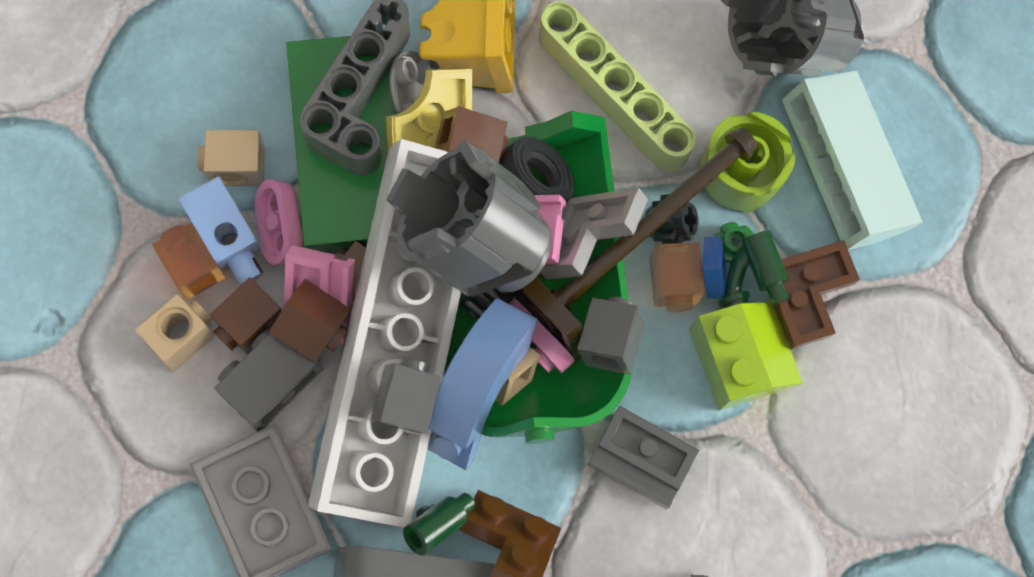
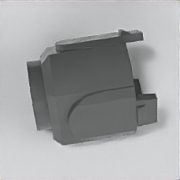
M721 0L722 3L730 7L728 34L732 48L738 59L742 62L743 69L754 70L756 74L777 76V73L820 77L821 70L840 72L852 62L864 41V34L861 28V14L854 0ZM819 19L820 25L816 26V23Z
M465 139L458 145V149H454L441 156L421 176L402 168L386 199L387 202L401 213L398 223V240L404 254L467 296L473 297L494 288L501 292L517 291L534 280L548 259L551 249V229L539 212L540 204L535 196L520 179L487 155L484 150L473 146Z

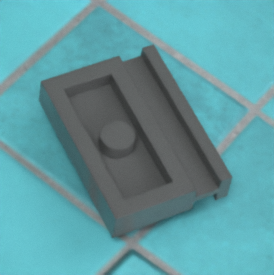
M619 406L587 465L667 510L670 508L677 491L688 474L699 449Z

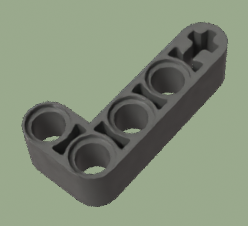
M375 0L371 4L300 115V126L308 148L356 175L373 173L382 161L380 139L376 129L359 119V117L391 69L395 58L402 52L409 40V12L403 0ZM366 53L377 55L374 60L369 62L358 59ZM342 88H351L355 90V92L348 97H339L335 95V93ZM320 123L332 125V128L326 133L317 134L312 132V129ZM359 143H365L372 147L363 155H356L350 152V149Z
M344 546L337 547L333 577H490L495 564L432 555L421 556L416 553L371 547Z

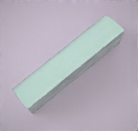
M857 71L804 79L782 99L841 241H845L848 250L884 241L908 231L923 222Z

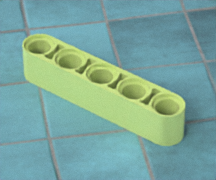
M562 1L547 5L542 12L539 29V43L543 49L658 168L668 172L677 171L682 168L687 162L696 139L692 128L573 6ZM561 25L567 30L557 32L551 29L550 26ZM587 53L592 55L595 60L584 61L578 55ZM609 82L619 83L624 90L613 91L606 84ZM639 111L647 112L653 120L642 121L634 113ZM663 142H676L680 145L682 151H670Z

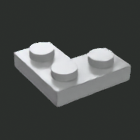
M639 187L570 198L562 210L564 223L559 264H545L540 273L546 279L582 276L598 239L634 235L648 198Z

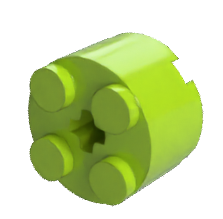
M749 112L748 115L739 116L732 115L722 120L714 129L699 163V168H701L727 145L725 135L730 131H736L741 127L754 137L758 147L753 151L754 155L748 160L750 164L738 158L705 187L707 193L716 202L743 213H750L770 202L790 176L795 164V152L793 154L790 143L791 137L787 129L775 118L760 112Z

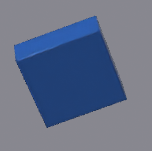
M720 236L704 237L702 271L707 299H720L725 295L726 259L723 240L720 239Z

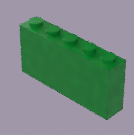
M350 36L286 42L304 247L335 256L343 248L349 250L355 241L365 248L367 247L387 159L386 116L397 114L390 91V69L359 119L376 129L380 139L382 161L380 166L368 175L353 174L308 148L300 126L301 112ZM366 53L358 59L369 62L374 60L377 55ZM342 88L335 93V95L339 97H348L351 96L355 92V90L351 88ZM320 123L312 129V132L317 134L326 133L332 128V125ZM359 143L354 145L350 152L356 155H363L372 147L365 143Z

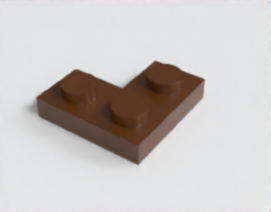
M844 240L781 259L789 278V282L784 284L789 300L774 305L791 350L830 338L836 334L821 295L855 285L860 280Z
M477 490L473 498L475 508L467 513V523L459 528V531L501 550L490 577H543L561 527L506 503L498 497Z

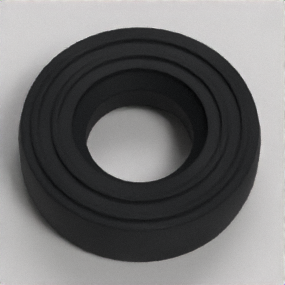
M527 136L514 141L500 159V165L520 179L533 195H561L567 202L574 192V179L567 163L553 147L544 141L538 140V138ZM527 164L539 171L547 186L540 183L532 175Z

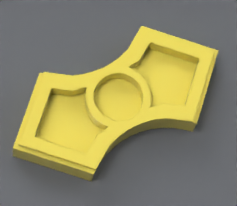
M472 69L426 70L423 88L415 102L401 113L386 116L387 155L389 148L400 139L435 148L443 112L458 106L472 110Z

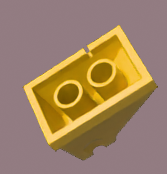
M439 0L431 10L421 15L420 29L429 30L431 37L419 43L420 58L438 63L440 69H472V86L495 88L497 93H513L516 0Z

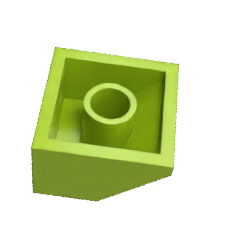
M771 302L740 303L698 316L689 328L719 411L803 384Z

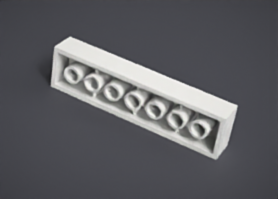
M400 139L388 150L308 506L316 511L402 528L412 522L431 430L428 429L427 434L415 433L370 420L386 364L400 365L402 357L429 364L428 373L443 378L461 291L404 254L398 240V223L401 213L387 202L386 199L402 168L421 176L432 163L448 153L446 151Z

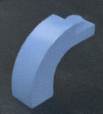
M498 298L481 315L464 339L440 383L428 427L431 430L427 448L429 451L464 470L469 467L475 459L486 419L498 393L512 371L528 353L538 321L537 318Z

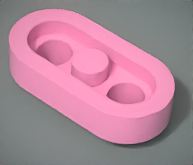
M266 180L259 186L255 196V213L263 257L269 264L285 266V253L292 245L304 248L297 197L293 187L288 182Z
M515 298L510 302V305L533 316ZM537 321L531 344L535 347L534 350L540 354L538 363L548 373L554 368L563 373L575 360L562 344Z

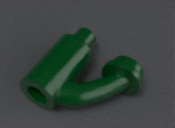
M762 231L741 241L742 246L737 250L730 263L725 298L718 302L719 308L724 309L740 303H749L748 299L751 298L749 291L742 292L744 277L749 266L759 291H767L772 305L788 301L789 297L784 284L789 282V278L771 231Z
M462 493L457 498L446 496L437 504L423 506L417 510L416 519L403 529V536L409 548L416 554L423 556L465 525L468 519L467 513L475 508L473 498L468 493Z

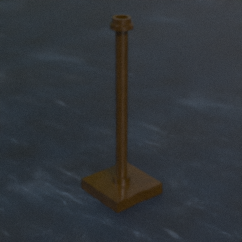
M740 127L736 131H730L725 135L727 145L646 214L639 221L634 235L621 236L586 266L582 276H575L558 292L555 289L549 291L537 277L525 287L513 291L516 300L537 318L574 358L575 364L582 359L577 347L583 329L581 323L570 312L572 309L569 305L738 158L748 161L754 155L753 151L758 145L754 137L746 129Z

